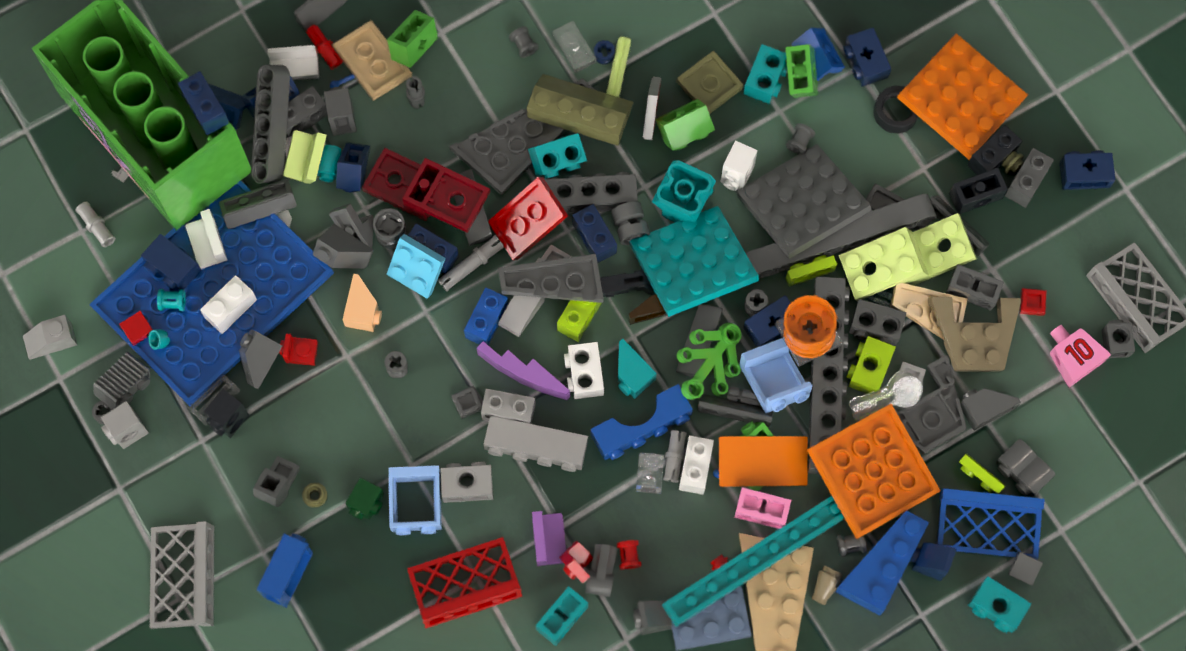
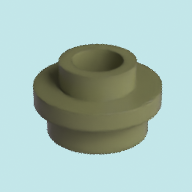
M1015 151L1012 152L1002 164L1007 174L1010 172L1016 173L1024 164L1022 161L1024 155L1021 153L1017 154Z
M310 483L302 492L304 503L312 508L322 506L328 496L326 488L320 483ZM319 492L320 496L318 499L313 500L311 499V494Z

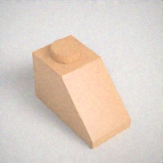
M353 274L343 316L345 327L374 332L375 325L380 324L382 311L379 310L377 301L360 276Z

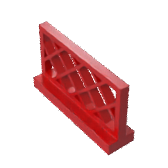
M503 537L407 568L425 628L523 597ZM501 546L503 553L499 561L487 557L490 549ZM474 555L480 558L474 569L463 565L467 556ZM484 560L495 565L490 577L478 572ZM450 563L456 566L450 577L439 573L443 564ZM460 568L471 573L466 585L454 580ZM499 568H502L510 573L511 580L501 583L495 580L494 577ZM426 571L432 575L425 586L416 581L415 573ZM436 576L447 581L441 593L430 588ZM475 576L487 581L483 589L475 590L470 587ZM451 584L463 589L459 597L451 598L446 595ZM427 591L439 597L435 605L424 608L422 600Z

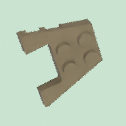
M952 297L928 298V304L930 308H933L937 318L936 324L940 327L945 339L943 343L954 371L1001 372L1005 370L1021 298H999L997 300L998 323L955 322Z

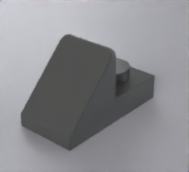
M351 203L334 208L329 213L335 225L372 248L373 215L359 218Z

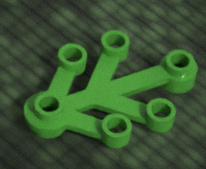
M725 323L719 327L718 331H703L702 329L692 331L689 339L694 345L702 344L705 341L718 342L714 348L691 349L685 347L678 350L677 359L681 363H687L695 359H706L694 377L683 383L681 388L683 396L689 400L701 397L704 392L702 383L712 368L715 382L711 386L713 394L716 396L726 394L728 392V384L725 382V375L732 378L738 376L741 372L736 353V345L741 339L740 328L733 323ZM696 334L700 336V341L697 340ZM726 349L728 364L723 367L722 354ZM683 352L687 353V359L684 358ZM731 366L734 368V374L730 370ZM718 384L722 387L721 392L718 390Z

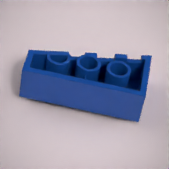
M905 511L838 586L835 592L880 616L884 612L929 522Z

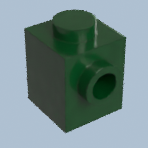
M360 477L345 503L350 510L348 513L360 520L363 517L370 520L372 515L376 516L383 504L381 502L384 495L382 488Z

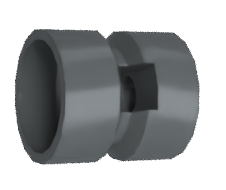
M627 202L612 209L611 215L615 226L619 227L617 234L622 245H630L629 241L642 237L645 234L650 235L647 221L642 220L644 212L640 202Z
M391 208L383 209L375 215L373 228L378 243L387 249H395L399 238L403 234L407 235L402 214Z

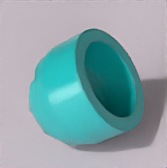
M157 329L150 331L148 341L150 347L156 350L167 347L170 338L167 331Z

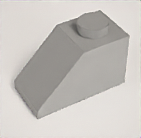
M66 315L42 321L23 335L30 360L77 346L72 323Z

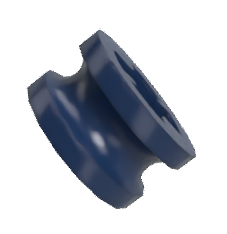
M606 40L599 41L594 47L595 60L600 64L611 63L615 56L614 45ZM606 48V51L608 52V56L604 57L601 53V49Z

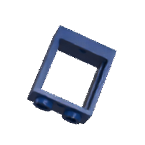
M294 533L291 536L283 535L257 588V591L265 599L287 608L313 555L305 538Z

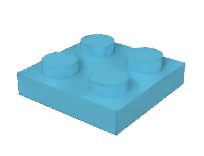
M403 234L399 238L386 275L428 299L433 293L446 258Z

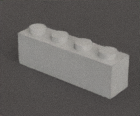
M490 416L484 440V449L494 456L501 457L503 454L512 455V458L517 461L526 462L527 459L536 460L537 464L541 466L551 467L552 464L561 466V469L565 471L576 472V469L582 470L588 436Z

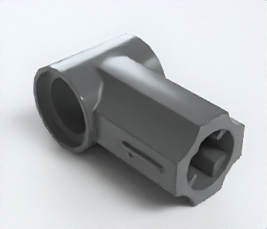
M605 544L595 545L591 571L589 570L588 572L590 577L587 579L585 593L611 596L616 547Z

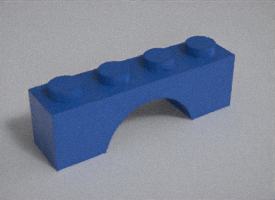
M677 384L656 396V411L646 423L639 426H626L611 418L592 428L591 437L604 461L608 458L615 460L624 454V450L630 447L636 449L647 442L645 439L653 435L659 437L668 431V427L674 424L680 426L688 422L693 409L687 398L683 396L681 387Z

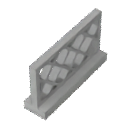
M1135 242L1106 261L1095 265L1086 275L1119 320H1123V323H1132L1133 337L1145 353L1186 326V308ZM1132 251L1138 259L1137 265L1126 263V254ZM1109 265L1119 266V276L1112 275L1106 267ZM1125 268L1136 271V280L1124 278ZM1141 272L1148 273L1153 278L1152 284L1140 282ZM1123 283L1135 286L1134 296L1125 293ZM1140 287L1151 290L1150 300L1139 297ZM1156 291L1166 295L1167 304L1155 301ZM1138 303L1150 305L1149 315L1142 314L1138 310ZM1155 307L1166 309L1165 319L1154 317ZM1171 311L1179 312L1184 321L1181 323L1170 321ZM1153 322L1165 325L1164 334L1158 336L1153 329Z
M204 521L189 525L151 527L150 628L214 626V526ZM186 531H194V540L187 547L180 538ZM159 533H168L173 537L164 549L158 544ZM178 542L185 550L174 560L167 552ZM190 554L194 558V565L187 572L180 563ZM165 555L172 562V565L162 573L158 569V562ZM177 567L185 575L174 585L167 577ZM190 579L194 583V590L186 597L179 588ZM165 580L172 589L162 599L158 595V587ZM177 592L184 601L174 610L167 602ZM188 604L194 609L193 620H184L179 615ZM165 606L172 614L165 622H157V612Z

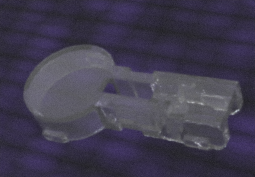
M903 371L897 372L890 379L888 385L882 387L881 390L870 392L861 397L858 396L849 402L853 410V418L856 421L861 420L891 403L893 406L911 407L920 400L923 387L920 380L913 374Z

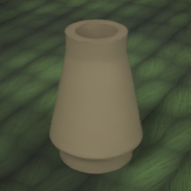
M824 566L822 571L819 570L814 594L811 599L826 605L828 599L842 583L840 579L843 574Z

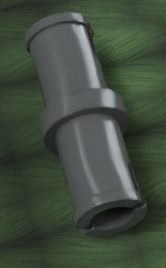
M412 76V81L410 78L406 81V95L410 100V105L413 108L419 109V104L421 107L425 104V89L420 78Z

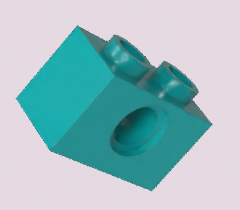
M987 576L982 581L968 606L973 608L972 612L982 619L987 617L995 622L994 626L1000 631L1012 633L1019 626L1031 603ZM993 601L1001 602L1004 606V612H996L992 606Z

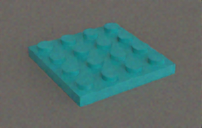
M719 206L701 212L696 222L678 221L650 232L649 236L645 234L642 237L629 241L632 251L668 317L759 281L755 268Z

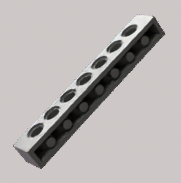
M816 277L814 282L813 296H819L827 301H834L837 304V308L834 309L837 316V331L835 341L831 347L835 350L836 355L828 356L824 354L811 358L812 390L810 393L808 449L844 430L841 429V421L846 419V405H842V396H846L847 381H843V372H847L848 358L843 357L844 348L848 347V333H844V324L848 325L849 310H845V301H849L850 287L845 286L846 278ZM823 372H833L835 379L827 380L823 376ZM831 395L835 402L827 404L823 401L822 396ZM821 420H832L834 427L825 428ZM808 453V474H820Z

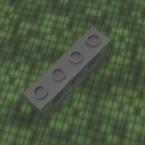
M620 172L613 176L598 173L592 175V177L571 175L563 179H558L555 176L547 179L544 178L567 214L577 213L592 204L595 205L598 212L612 211L613 208L627 202L638 201L636 174H630L629 172ZM608 188H616L619 192L611 195L606 190ZM585 189H591L595 193L591 196H585L582 192ZM566 190L570 192V195L563 198L558 193Z

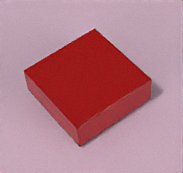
M1022 288L1020 291L1021 304L1019 314L1044 316L1046 312V290Z
M141 311L119 324L133 346L147 338L150 331L153 330Z

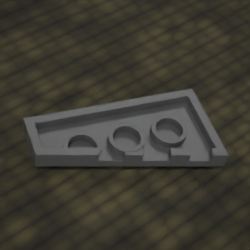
M596 254L498 268L502 294L604 303Z

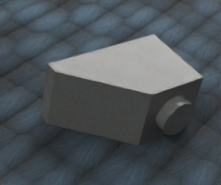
M333 224L318 238L313 256L331 268H366L374 249Z
M251 329L249 333H245L242 337L239 353L247 383L259 389L282 345Z
M984 388L978 392L976 389L967 392L962 396L964 399L960 404L962 412L975 431L1016 409L1021 401L1017 397Z

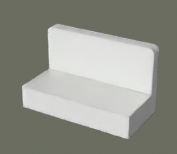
M314 45L267 49L270 65H285L290 72L292 80L319 78L318 55Z
M210 209L200 212L202 219L186 224L192 249L201 269L227 261Z

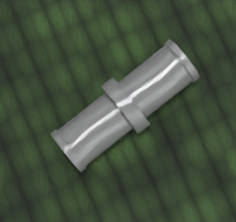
M88 202L81 203L76 208V212L86 223L87 230L96 236L102 247L105 248L113 244L116 238L105 226V220L96 214Z
M671 431L669 450L665 453L667 462L663 477L664 481L679 482L681 461H684L685 458L683 454L685 436L687 434L685 432Z

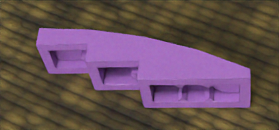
M484 341L477 347V354L515 381L541 393L564 400L569 399L570 390L534 359L526 366L509 350L501 357Z

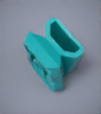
M680 160L672 161L657 189L652 203L662 210L664 218L674 223L678 221L683 222L684 220L696 222L705 202L714 192L713 187L716 180L710 174Z

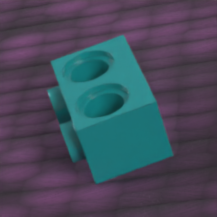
M762 44L746 81L743 94L769 104L773 96L778 97L782 86L779 80L781 76L786 77L788 72L786 53ZM768 62H774V63H776L778 66L772 68V67H769V66L767 65V63H768ZM761 82H765L769 85V87L762 88L758 84Z
M579 133L528 149L536 176L544 175L545 179L559 175L558 170L566 168L567 172L581 168L580 163L587 161ZM567 147L573 152L571 160L565 156ZM545 154H547L551 158V164L549 167L545 166L543 163V157Z
M568 586L536 624V630L556 646L586 611L588 602Z

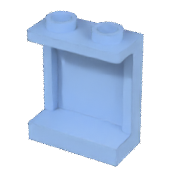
M784 338L741 354L740 368L765 414L771 411H781L789 404L794 402L802 403L810 397L812 384L810 381L805 382L789 354V348Z

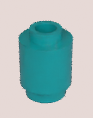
M324 145L317 173L321 181L333 182L337 179V162L342 153L341 148L333 145Z

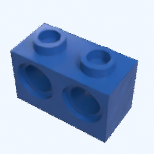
M485 287L464 329L465 338L479 345L484 341L489 346L499 326L498 323L509 305L508 297Z

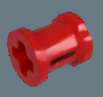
M638 540L622 541L616 544L617 548L620 549L621 564L619 568L621 570L636 569L642 566L638 559Z

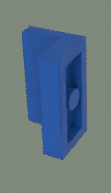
M810 28L792 43V46L810 44L814 47L817 81L827 73H839L845 68L824 28Z

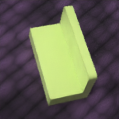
M297 130L293 131L283 176L308 184L315 182L327 135L319 132L311 135Z

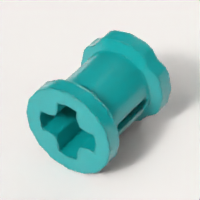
M164 289L158 290L157 307L159 311H163L164 308L179 309V311L185 310L186 293L184 289H180L179 292L165 291ZM167 299H176V301H168Z

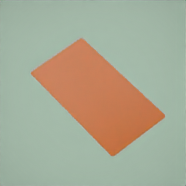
M807 436L719 437V486H807Z

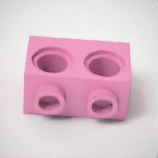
M742 487L734 518L780 529L786 524L791 500Z

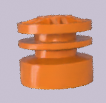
M806 295L795 299L789 304L784 314V340L787 347L794 354L802 358H816L824 355L831 349L835 341L837 316L834 308L827 300L819 296ZM806 328H811L813 334H808Z

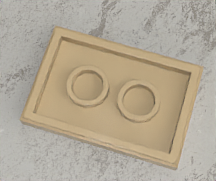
M372 20L332 44L344 64L373 101L412 77V72L407 66L391 60L388 42Z

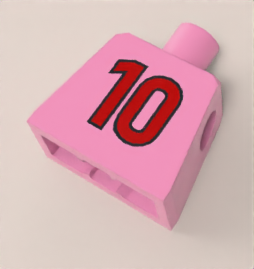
M1061 324L1050 333L1058 343L1050 352V356L1069 388L1103 364L1111 355L1081 328L1070 335Z

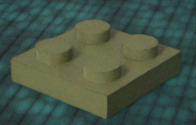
M714 51L677 78V83L693 101L699 99L707 106L709 114L744 87V84Z

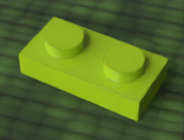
M822 255L813 259L812 263L806 265L798 263L791 266L786 275L789 287L834 272L837 266L834 255L830 257Z
M967 453L959 461L963 465L960 469L971 478L976 475L982 480L980 485L989 493L995 491L999 494L1006 486Z

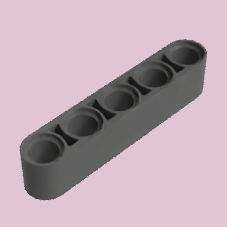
M262 65L257 74L251 166L252 178L257 183L279 182L283 177L290 72L285 65Z

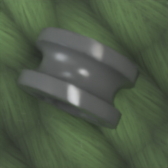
M99 401L93 406L92 415L98 423L105 425L100 418L102 416L98 415V413L102 412L100 409L103 407L110 411L113 409L104 402Z

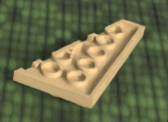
M739 533L741 552L743 553L765 538ZM807 546L798 548L745 583L756 651H796L814 548Z

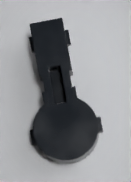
M642 268L640 271H634L631 274L623 273L600 277L603 297L606 298L628 293L632 290H643L650 295L656 294Z

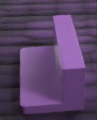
M542 511L532 512L537 566L564 564L559 558L566 551L563 515L561 513L542 515Z

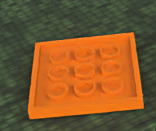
M956 33L900 92L897 98L970 160L971 156L986 143L1025 100L1028 94Z
M892 403L807 449L856 539L941 491Z

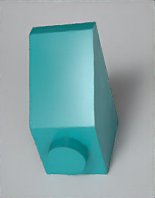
M622 339L619 341L618 382L620 384L618 387L626 396L631 395L635 399L656 380L657 373Z

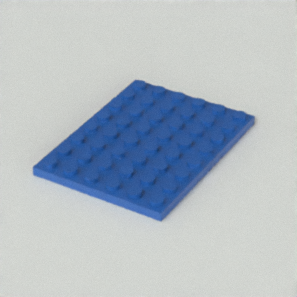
M242 181L238 182L204 209H210L214 217L227 261L201 269L198 275L184 289L186 293L184 311L164 308L163 311L158 310V290L164 289L165 291L179 292V289L168 287L162 281L164 277L159 273L155 275L150 273L143 266L145 262L142 257L89 304L189 407L196 403L241 361L239 353L241 348L240 341L245 333H249L252 329L267 336L334 274L327 264L313 256L314 251L275 213L231 229L227 228L219 202L251 191ZM201 213L197 214L186 224L202 219ZM186 224L177 231L173 228L164 236L196 261L186 230ZM236 275L254 292L257 301L221 334L204 318L200 309ZM167 299L168 301H176V299ZM141 311L153 330L162 329L167 331L170 342L167 347L154 350L150 347L147 337L133 346L119 324Z

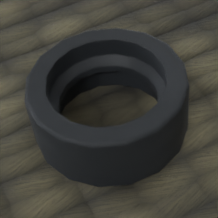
M894 85L887 87L879 94L875 102L874 117L876 123L889 133L900 134L910 130L919 117L911 110V114L906 120L893 121L883 112L885 101L890 98H897L905 86Z

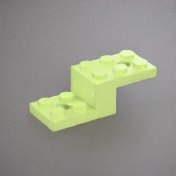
M958 213L914 232L904 227L839 255L856 301L900 283L914 286L955 269L957 265L962 266L977 259L961 216ZM944 239L950 240V249L946 252H941L939 250V243ZM869 263L876 264V271L872 275L865 274V267Z

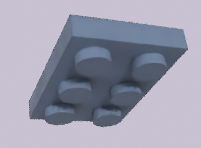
M739 586L676 627L672 622V633L676 651L751 637L742 586Z

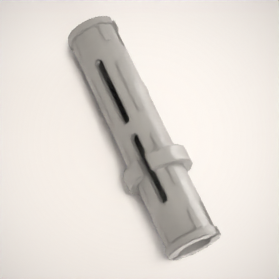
M494 235L493 238L479 249L477 247L473 249L471 255L441 278H438L437 281L440 285H443V289L446 292L481 264L485 265L488 263L490 257L504 248L501 241L492 247L499 240L497 236Z

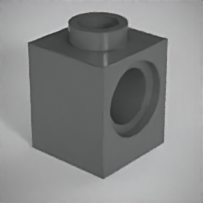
M1112 320L1101 330L1103 346L1111 354L1109 358L1130 357L1135 352L1131 322L1123 323V320ZM1113 334H1119L1123 342L1115 341Z

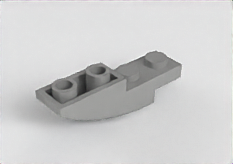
M550 245L544 255L538 258L536 262L570 258L572 256ZM514 295L498 325L520 337L544 303L545 298Z

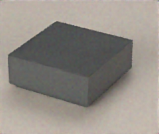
M474 385L451 395L461 419L482 409V402Z
M1018 551L1008 574L1027 584L1033 585L1043 562Z

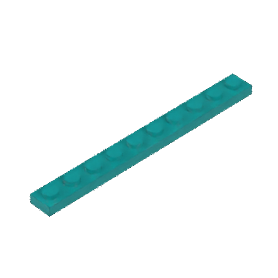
M833 496L827 498L663 603L662 607L676 627L844 520L845 518Z

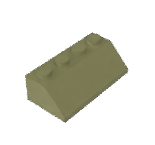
M542 74L534 86L527 105V117L619 146L633 102Z

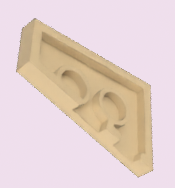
M905 283L894 286L890 307L907 312L906 317L941 339L945 340L940 327L936 324L937 318L933 308H930L928 304V298L952 297L954 321L963 322L967 304L966 298Z

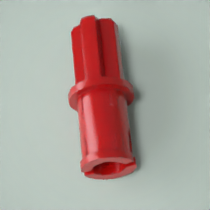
M312 25L308 28L306 33L316 46L317 54H321L330 69L340 66L343 60L332 46L333 42L326 39L318 26Z

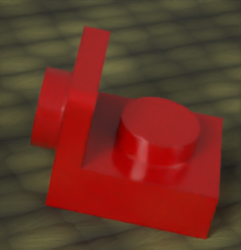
M286 333L285 340L280 342L282 348L279 351L280 355H283L285 363L315 366L318 341L315 339L296 338Z

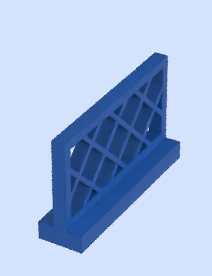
M940 489L937 545H943L944 533L952 528L960 540L953 546H943L956 548L958 552L1016 557L1018 551L1022 552L1016 544L1027 536L1033 543L1032 554H1024L1038 560L1041 517L1045 499ZM946 505H954L962 513L952 523L945 515ZM961 506L970 508L965 512ZM974 508H981L988 516L978 525L968 515ZM987 509H992V510H995V511L990 514V513L987 511ZM1000 510L1006 511L1012 518L1003 528L993 518ZM1012 512H1021V513L1018 514V515L1015 517V515H1014ZM1025 513L1035 514V524L1029 530H1026L1018 520ZM966 517L974 528L963 537L954 525ZM990 519L999 531L988 539L979 528ZM945 521H946L949 526H947V527L944 529V524H945ZM1016 522L1024 534L1013 542L1004 530ZM1034 530V536L1032 537L1030 532ZM975 531L985 540V543L978 548H972L966 541V538ZM1001 533L1010 543L1003 551L997 550L991 543ZM963 542L967 547H961L958 545ZM988 544L992 550L983 548ZM1013 547L1017 552H1009V550Z

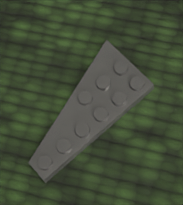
M584 79L574 82V84L594 89ZM523 108L490 125L484 131L478 134L474 133L468 136V139L458 144L457 142L449 146V149L499 194L503 195L533 165L528 149L556 140L566 130L528 118L527 109L524 110Z

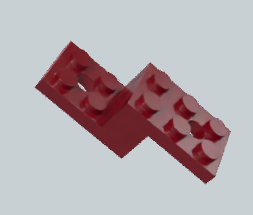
M387 148L383 149L362 186L364 192L427 222L431 215L466 233L469 232L490 193V188L427 158H424L420 165ZM397 174L402 179L398 184H391L388 182L389 177ZM455 195H460L464 198V202L459 206H455L450 202L451 198Z

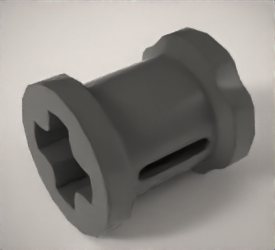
M526 26L516 29L509 36L510 41L514 42L519 49L521 58L531 56L539 47L529 36V29Z
M798 123L795 126L796 131L791 140L787 141L786 147L799 155L801 153L805 154L806 146L810 138H814L815 131L805 124Z
M759 289L748 293L744 305L746 313L749 316H754L766 308L768 303L767 295ZM754 300H758V307L754 306Z
M394 351L385 357L384 363L390 377L403 378L408 373V363L404 354ZM394 362H395L396 364H399V363H400V364H401V367H400V368H398V367H396V366L393 367V366H392V363H394Z
M854 534L843 537L841 535L836 536L841 557H845L848 553L857 551L864 553L867 551L864 535L857 539Z

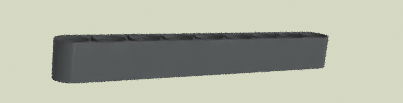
M921 194L870 211L791 259L786 256L776 243L746 252V255L755 268L759 279L788 270L795 264H806L819 256L826 255L827 257L869 243L904 227L912 229L935 220L937 216L929 195Z

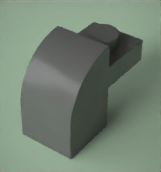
M277 456L270 469L264 468L254 485V497L273 506H281L288 496L290 486L300 471V466Z

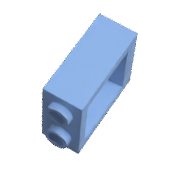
M439 466L389 467V526L392 532H396V535H410L411 531H421V534H435L436 530H442L441 471ZM434 481V521L398 522L397 482Z

